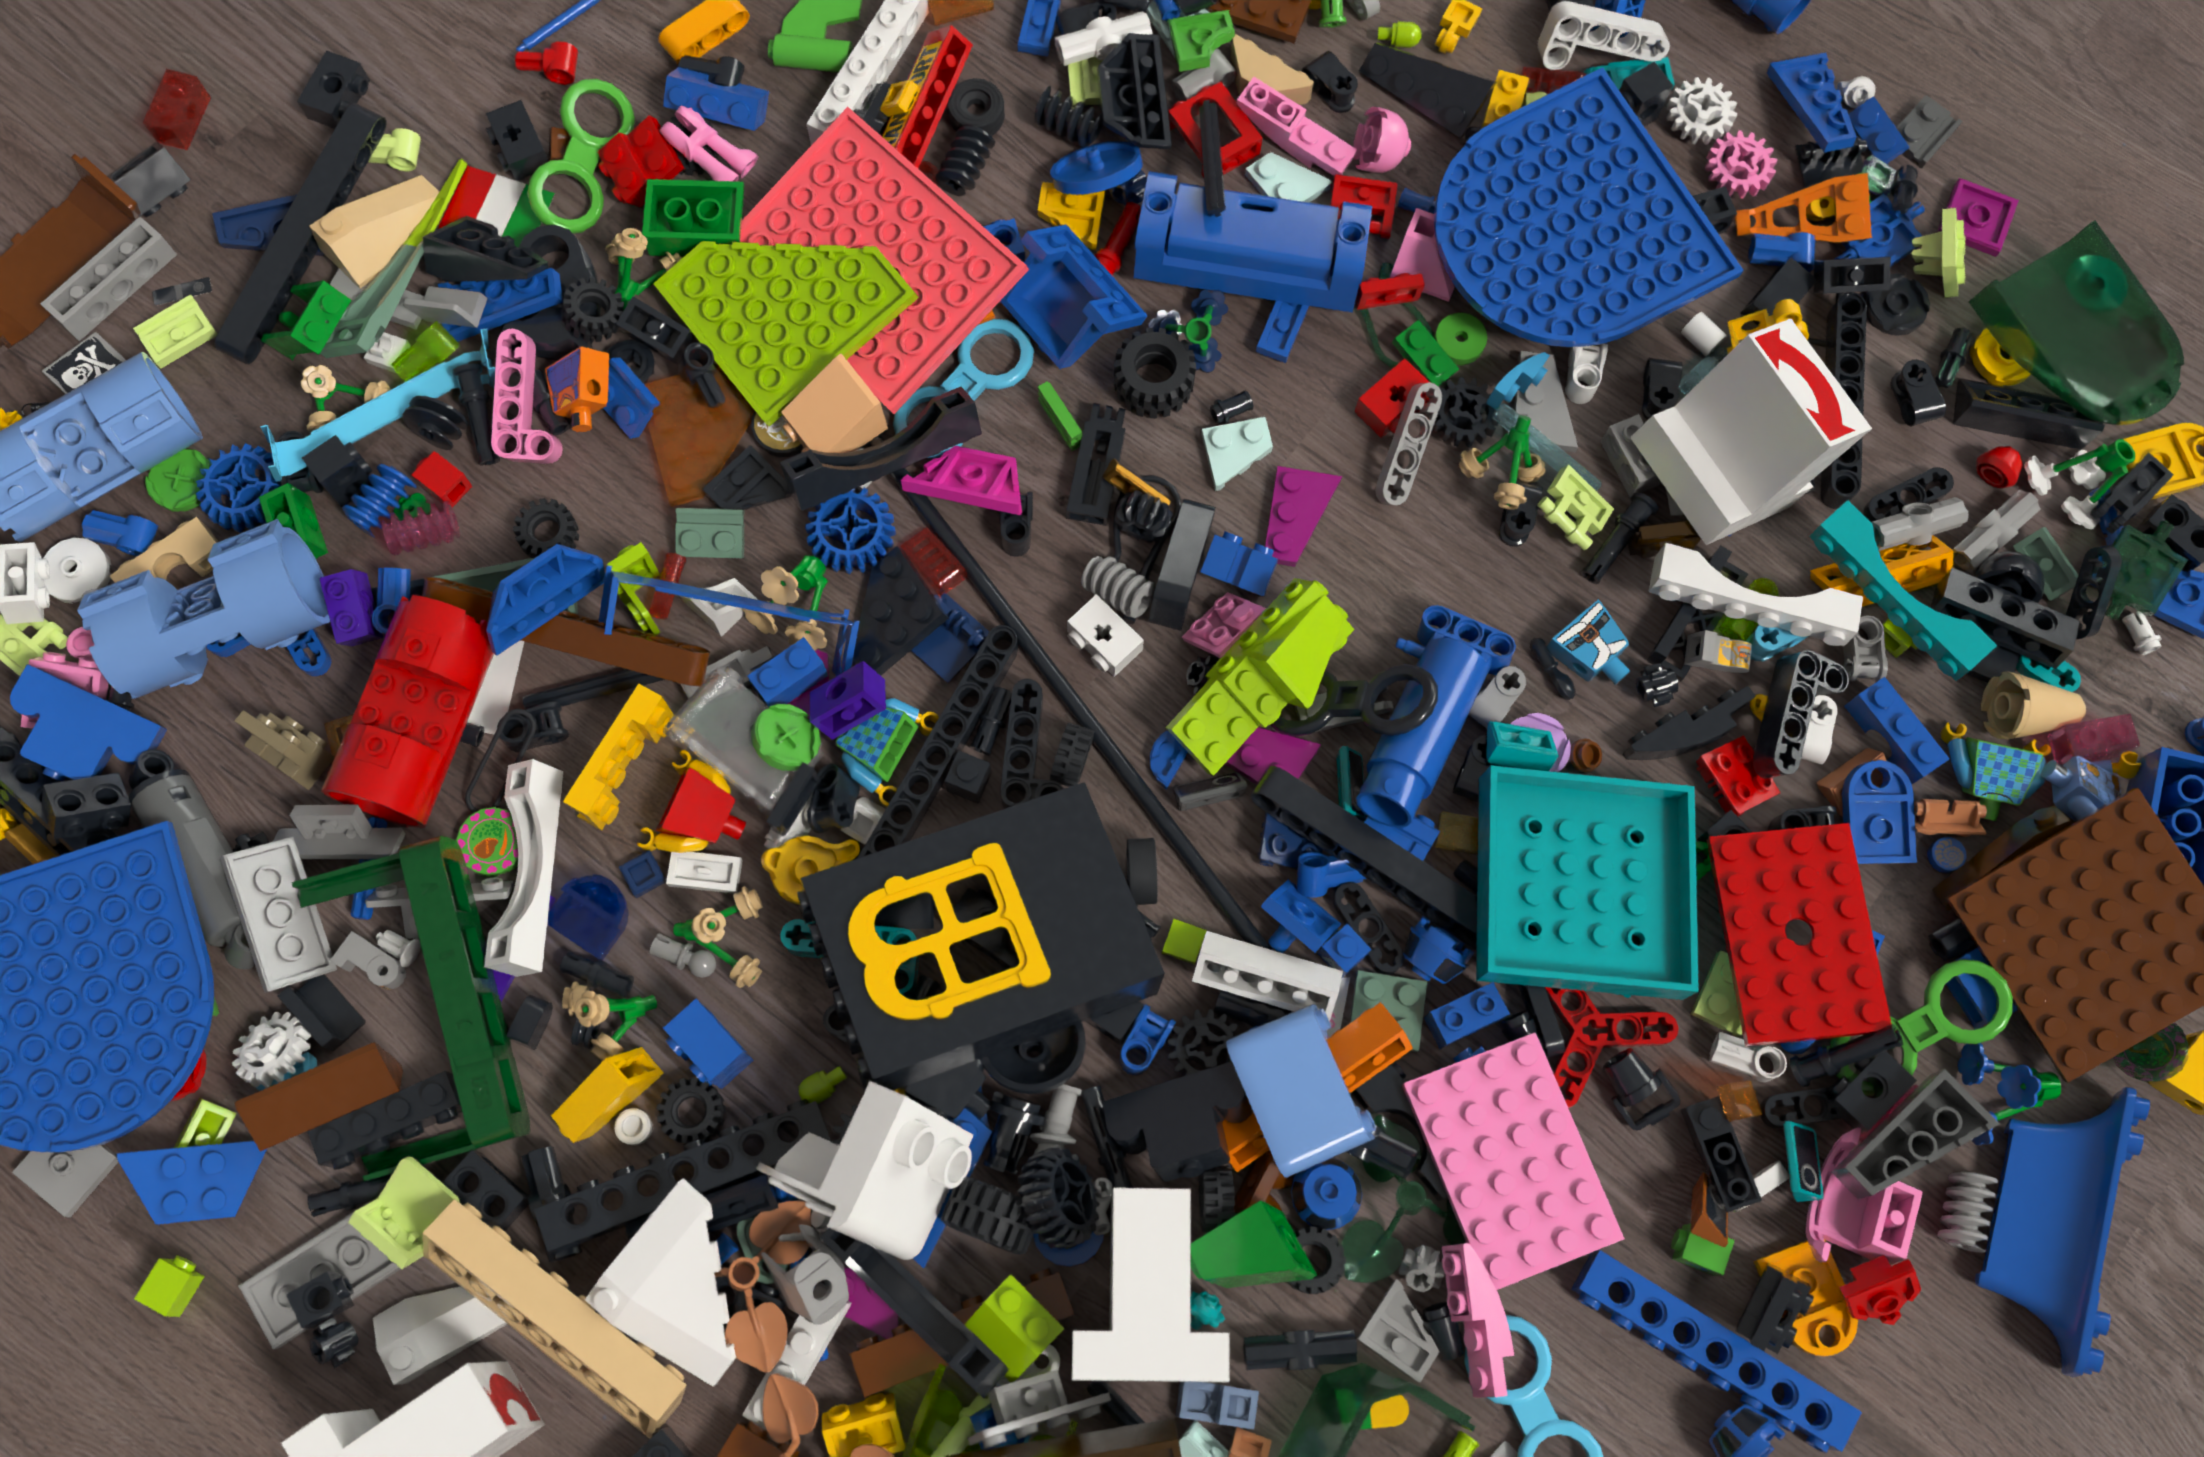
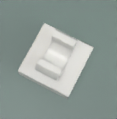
M383 332L378 342H375L373 347L366 352L364 359L368 364L398 373L411 345L403 338Z

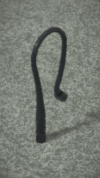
M1154 475L1140 477L1147 482H1154L1167 488L1174 498L1175 510L1169 529L1161 541L1155 542L1138 574L1144 576L1147 580L1146 582L1149 580L1155 560L1166 538L1176 524L1182 505L1180 495L1175 486L1166 479ZM1122 491L1120 492V495L1118 497L1115 511L1118 507V504L1120 503V500L1125 495V493H1123ZM1114 521L1113 541L1115 554L1113 557L1118 562L1122 555L1120 529ZM1123 615L1122 619L1126 623L1135 624L1136 618Z

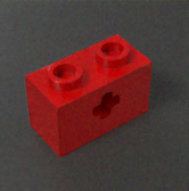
M1404 358L1358 398L1354 412L1380 438H1383L1389 431L1394 434L1411 388L1416 384L1430 382ZM1422 392L1421 398L1424 399V403H1428L1430 399L1426 396V392Z

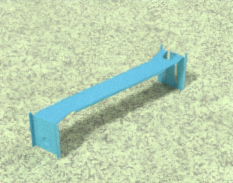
M487 328L480 329L482 341L480 351L464 353L447 363L444 361L312 431L311 435L305 438L275 442L268 425L261 426L271 446L274 465L268 467L275 481L279 482L282 480V476L292 475L307 467L302 457L336 435L344 445L348 442L353 444L403 417L402 414L409 407V402L413 397L428 396L437 399L450 392L451 389L459 388L457 378L453 377L452 370L457 366L481 360L482 365L487 367L488 373L480 375L482 384H490L493 388L495 386V367H493L492 360L487 357L486 350L489 349Z

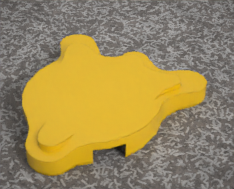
M809 835L799 836L787 840L777 848L767 849L762 854L761 864L769 873L779 895L786 901L799 905L797 892L802 891V877L854 860L859 855L860 846L857 841L852 839L832 844Z

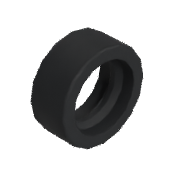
M1127 839V884L1136 905L1157 904L1158 883L1155 839Z

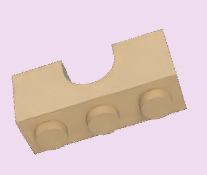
M195 517L191 521L180 524L176 531L163 540L152 543L145 552L135 559L121 564L118 570L111 574L110 577L116 583L149 570L154 578L158 577L166 580L168 573L174 567L181 564H188L200 576L204 577L213 571V567L208 561V556L213 544L219 541L212 531L199 518Z

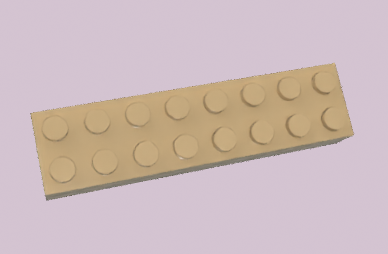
M454 1199L422 1233L423 1256L651 1439L680 1405L687 1386L683 1382V1375L669 1364L665 1367L654 1359L655 1353L649 1347L639 1341L635 1344L624 1335V1332L611 1325L596 1313V1310L585 1300L587 1297L584 1295L577 1297L567 1289V1282L555 1272L548 1274L538 1266L540 1264L539 1260L526 1249L519 1251L510 1244L511 1238L505 1231L498 1226L490 1228L481 1220L483 1218L481 1213L469 1203L463 1206Z

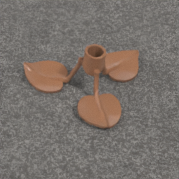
M804 1201L778 1203V1209L759 1213L750 1226L749 1239L755 1246L761 1248V1251L752 1259L747 1257L738 1258L731 1264L729 1269L722 1268L714 1273L715 1277L726 1276L728 1283L733 1289L744 1291L748 1310L737 1312L730 1318L725 1329L726 1345L734 1344L735 1356L739 1361L764 1373L772 1371L783 1354L787 1340V1321L781 1309L774 1303L766 1302L754 1308L751 1288L759 1277V1267L757 1264L763 1259L761 1253L765 1252L779 1265H787L800 1260L807 1252L809 1244L806 1241H779V1236L782 1234L799 1233V1225L801 1224L811 1226V1209L805 1206L806 1202Z
M775 1373L769 1376L763 1397V1419L769 1436L775 1442L785 1443L792 1439L789 1448L780 1457H791L800 1443L799 1435H805L814 1429L818 1419V1404L811 1390L805 1385ZM864 1444L855 1448L851 1453V1457H894L888 1450L875 1444Z

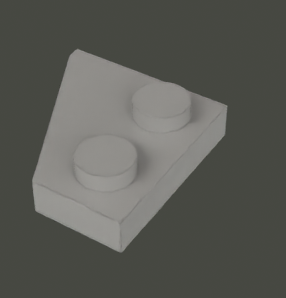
M1395 1279L1358 1335L1357 1340L1411 1379L1420 1383L1440 1351L1431 1335L1426 1331L1417 1310L1414 1309L1403 1290L1402 1283Z

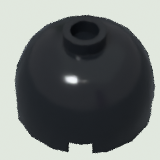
M1998 552L1985 559L1974 575L1978 579L2038 604L2043 596L2045 577L2039 564L2030 556L2020 552Z

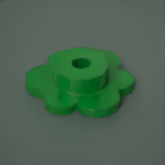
M415 493L408 499L402 497L399 500L401 507L394 510L393 516L396 521L402 522L406 529H412L414 526L422 528L429 523L428 514L432 512L433 508L431 504L426 503V498L423 494Z

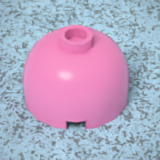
M1371 107L1364 114L1369 116L1365 125L1359 123L1353 145L1357 152L1353 159H1359L1360 165H1356L1357 169L1373 173H1384L1394 169L1408 155L1411 148V140L1406 123L1397 113L1379 107Z

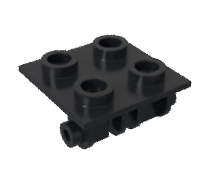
M1856 137L1853 147L1825 153L1818 143L1808 142L1807 144L1796 145L1795 149L1804 187L1808 188L1834 177L1861 173L1863 168L1861 152H1866L1867 150L1866 140Z

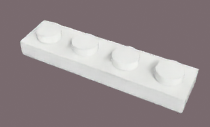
M823 1283L817 1284L813 1290V1297L816 1299L823 1297L829 1287ZM847 1301L846 1305L835 1317L821 1325L810 1323L799 1315L787 1336L785 1349L779 1362L772 1371L765 1374L743 1413L745 1418L752 1420L766 1430L763 1419V1397L769 1376L778 1373L805 1385L852 1304L850 1301Z

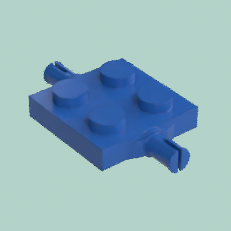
M1882 194L1870 203L1872 238L1841 242L1847 251L1834 259L1891 257L1892 267L1912 253L1913 250L1919 248L1912 246L1914 238L1922 237L1912 220L1924 213V206H1920L1921 203L1917 201L1911 208H1908L1906 214H1900V211H1893L1892 202L1885 194Z

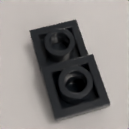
M918 894L889 904L876 915L874 926L934 929L933 897L931 894Z

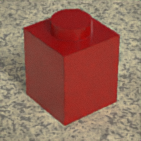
M435 451L429 457L423 458L417 464L412 474L422 489L449 510L473 487L464 473Z

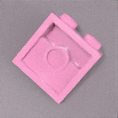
M43 652V657L29 659V665L106 700L109 683L100 672L94 659L79 658L78 663L65 661V654L55 652ZM22 715L20 727L33 729L38 719Z

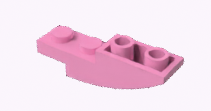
M1256 77L1252 78L1237 99L1236 103L1262 132L1283 150L1309 168L1316 164L1333 176L1335 174L1342 175L1356 155V148L1305 117L1307 111L1305 108Z
M1469 1243L1442 1246V1267L1445 1272L1448 1293L1447 1306L1450 1311L1451 1322L1463 1321L1464 1343L1467 1348L1470 1370L1469 1382L1472 1386L1473 1397L1507 1396L1502 1357L1514 1356L1506 1314L1499 1294L1484 1264Z

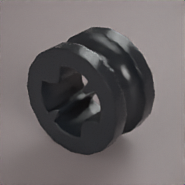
M577 1018L572 1031L571 1043L573 1045L583 1043L585 1048L591 1049L593 1047L591 1039H597L600 1024L585 1027Z

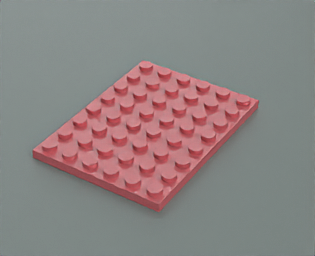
M849 107L835 119L748 213L741 223L740 242L758 243L759 245L775 246L777 243L801 244L803 247H819V245H842L846 248L877 247L919 298L847 359L876 398L893 414L905 404L1029 270L1024 262Z

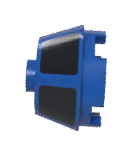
M1421 917L1415 927L1411 926L1403 956L1414 965L1412 970L1423 979L1429 981L1431 978H1434L1446 984L1469 967L1467 963L1473 956L1474 951L1467 948L1462 951L1461 948L1464 946L1462 941L1443 928L1427 927L1431 921Z
M1334 1158L1298 1172L1294 1176L1291 1187L1293 1207L1299 1217L1312 1227L1326 1230L1341 1228L1352 1221L1360 1209L1363 1196L1360 1180L1354 1170L1343 1161Z
M1744 1404L1734 1413L1730 1409L1727 1410L1715 1422L1714 1425L1718 1429L1710 1437L1709 1443L1716 1457H1767L1775 1449L1769 1442L1775 1436L1782 1440L1786 1434L1776 1424L1777 1419L1748 1404Z

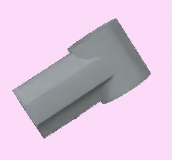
M1217 48L1210 57V67L1186 71L1172 80L1171 87L1179 101H1186L1195 96L1203 87L1213 86L1220 81L1227 88L1235 80L1237 71Z

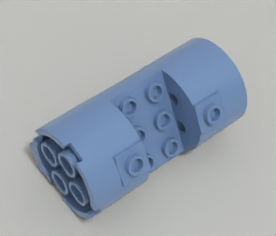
M144 352L138 353L0 431V527L4 531L10 528L16 533L12 536L16 541L22 542L203 439L202 433L186 405L147 354Z
M276 519L213 544L208 556V561L213 567L214 576L177 590L165 579L154 578L151 572L147 570L84 595L77 612L83 619V629L91 630L94 646L89 647V651L100 672L120 694L129 692L132 699H136L167 686L172 688L182 683L189 685L198 681L203 676L208 662L206 646L219 640L221 643L230 641L240 632L251 645L257 648H265L266 650L276 646L283 648L295 642L299 634L329 623L330 618L319 580L324 575L303 539L292 529L282 527L279 520Z

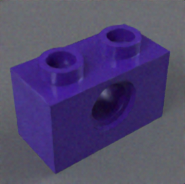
M350 569L319 578L336 644L353 647L384 638L383 633L376 630L372 623V614L376 606L367 573Z
M864 661L810 692V722L832 740L886 709L885 679Z

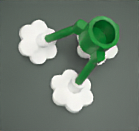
M2118 439L2108 446L2103 444L2090 452L2080 450L2075 454V457L2057 465L2051 463L2045 466L2043 463H2040L2036 456H2031L2024 466L2028 474L2030 486L2036 489L2041 496L2046 495L2047 491L2051 489L2049 478L2057 476L2058 472L2068 468L2072 472L2071 480L2076 485L2083 484L2088 490L2095 489L2098 483L2105 480V472H2112V475L2092 496H2087L2083 501L2069 496L2061 505L2062 510L2068 514L2072 522L2077 525H2083L2087 529H2094L2100 518L2095 520L2090 514L2098 505L2099 498L2118 478L2128 473L2126 466L2132 463L2136 456L2132 446L2127 441Z

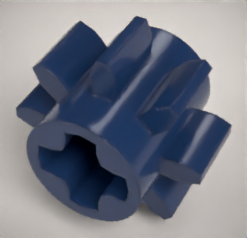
M1140 170L1130 180L1110 188L1113 199L1120 204H1124V206L1128 202L1136 204L1142 202L1147 176Z

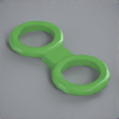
M583 79L567 89L561 100L560 115L563 127L570 135V139L562 160H551L541 165L529 180L527 194L531 209L538 219L546 226L557 225L569 229L572 233H582L591 228L602 215L604 197L601 185L593 173L600 157L597 152L615 136L598 138L584 131L575 118V101L584 94L596 93L603 95L611 100L619 110L621 124L618 133L628 135L634 129L635 117L629 100L613 84L599 79ZM555 174H566L579 180L588 191L590 199L589 210L586 215L579 219L568 220L552 213L543 200L542 187L544 181Z
M1960 959L1943 965L1931 976L1925 988L1923 1006L1898 1020L1890 1016L1891 1023L1895 1024L1896 1028L1900 1031L1904 1043L1903 1046H1900L1902 1050V1062L1900 1065L1913 1076L1917 1067V1052L1944 1037L1957 1043L1979 1044L1997 1036L2005 1029L2012 1015L2013 996L2007 981L1993 967L1978 960ZM1961 974H1974L1984 979L1993 988L1996 996V1011L1992 1019L1983 1027L1974 1030L1961 1029L1951 1024L1944 1016L1940 1007V993L1944 985L1951 978ZM1851 1036L1833 1038L1830 1047L1848 1042ZM1847 1065L1841 1068V1072H1838L1836 1076L1839 1079L1843 1076L1849 1078L1853 1072ZM1864 1080L1861 1086L1863 1093L1866 1096H1874V1086Z

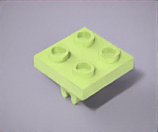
M1956 208L1942 209L1941 232L1912 240L1913 247H1922L1921 249L1913 250L1912 257L1915 262L1923 263L1922 265L1914 266L1915 274L1943 276L1945 297H1957L1958 284H1965L1964 220H1957Z

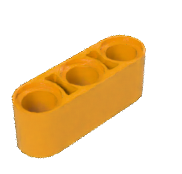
M705 0L663 29L658 38L659 43L679 65L680 58L684 57V55L700 58L741 30L747 24L750 14L738 0Z

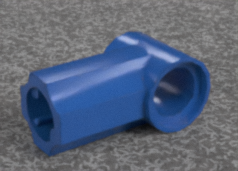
M1805 232L1793 233L1788 235V237L1754 233L1748 250L1749 263L1780 266L1792 257L1804 269L1811 272L1814 268L1815 236Z
M95 510L85 515L82 522V536L84 538L114 546L120 551L138 557L147 550L158 530L157 524L139 516L128 515L127 518Z
M378 568L377 607L372 614V623L380 633L386 634L389 628L388 616L392 611H396L401 597L404 596L410 601L411 569Z
M1306 852L1298 858L1297 892L1305 897H1321L1327 893L1328 888L1341 886L1347 882H1363V879L1367 878L1346 863L1350 862L1346 859L1342 861L1334 856H1326L1319 852Z

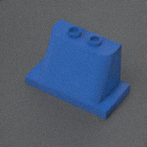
M1067 225L1027 231L1021 243L1030 252L1024 262L1029 270L1000 300L1018 321L1019 326L1028 332L1038 344L1039 349L1047 354L1059 369L1072 366L1103 334L1139 326L1148 316Z

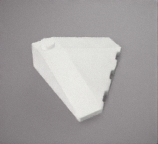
M683 1178L607 1268L585 1300L614 1327L711 1386H715L735 1360L734 1344L726 1345L723 1324L728 1323L730 1319L725 1292H717L714 1274L721 1270L717 1241L709 1242L706 1221L713 1218L711 1203Z

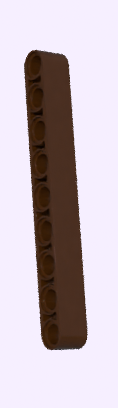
M424 578L422 597L435 599L466 611V615L474 618L477 624H480L481 620L488 622L492 591L443 578ZM562 611L521 639L524 642L690 686L704 685L710 655L709 650L699 646L613 624L611 635L604 634L605 624L598 622V619L568 611Z

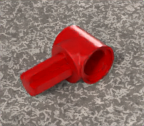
M558 41L553 42L550 48H545L544 53L519 51L515 54V66L518 70L542 71L550 81L561 85H568L575 80L578 49L570 43Z

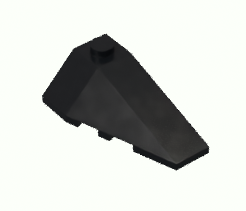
M469 216L460 218L423 236L426 273L437 276L446 282L529 279L549 268L548 261L526 247H516L514 239L510 236L501 237L498 235V228L492 224Z

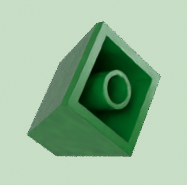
M1261 1200L1190 1244V1267L1196 1277L1225 1288L1309 1280L1317 1276L1283 1211Z

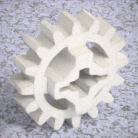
M1698 77L1694 79L1692 85L1684 81L1680 89L1676 88L1666 108L1670 110L1667 120L1675 121L1671 128L1672 131L1680 129L1682 131L1681 139L1686 138L1688 135L1691 136L1692 144H1696L1699 138H1702L1705 145L1709 144L1712 137L1715 140L1721 139L1723 134L1730 131L1737 116V113L1734 112L1737 102L1729 101L1732 92L1727 91L1723 93L1721 91L1722 83L1717 84L1716 87L1712 86L1711 78H1708L1705 84H1701Z
M274 1012L271 1020L263 1016L261 1017L260 1025L257 1027L250 1025L248 1027L251 1032L248 1037L242 1036L239 1038L243 1045L233 1051V1054L238 1058L232 1062V1065L238 1069L236 1074L247 1083L249 1082L256 1088L260 1084L268 1088L272 1084L273 1079L280 1083L284 1080V1074L287 1072L294 1074L296 1072L294 1068L296 1062L302 1063L305 1061L301 1054L303 1051L311 1048V1045L306 1042L311 1037V1034L290 1012H286L283 1016L279 1012Z

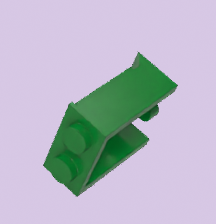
M324 280L293 286L290 292L308 303L301 316L298 317L290 311L282 312L279 315V321L291 329V331L264 334L261 339L292 361L297 354L314 352L319 355L351 302L350 298Z

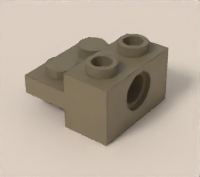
M243 710L235 720L236 723L252 734L244 744L245 747L308 790H310L335 758L324 749L328 744L326 741L311 731L307 736L303 735L301 731L304 727L287 715L283 720L271 712L267 717L259 713L255 718Z

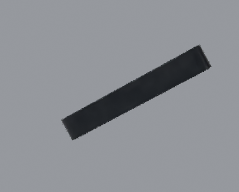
M1847 292L1842 294L1827 315L1825 365L1863 415L1867 305L1864 298L1858 293ZM1841 368L1846 369V370L1848 371V373H1845L1844 371H1842ZM1863 437L1840 456L1846 463L1841 462L1837 458L1821 472V500L1829 508L1839 509L1847 500L1851 501L1860 491ZM1836 486H1839L1842 489H1844L1845 494L1838 491Z

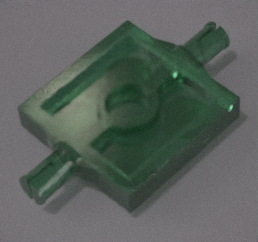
M2160 521L2153 535L2142 533L2128 524L2121 529L2112 546L2121 555L2122 564L2111 595L2114 599L2105 613L2107 617L2111 615L2110 619L2118 620L2126 605L2135 608L2148 617L2154 615L2187 562V559L2173 552L2165 543L2169 534L2174 529L2172 524L2168 525L2169 522ZM2102 560V567H2106L2107 563Z

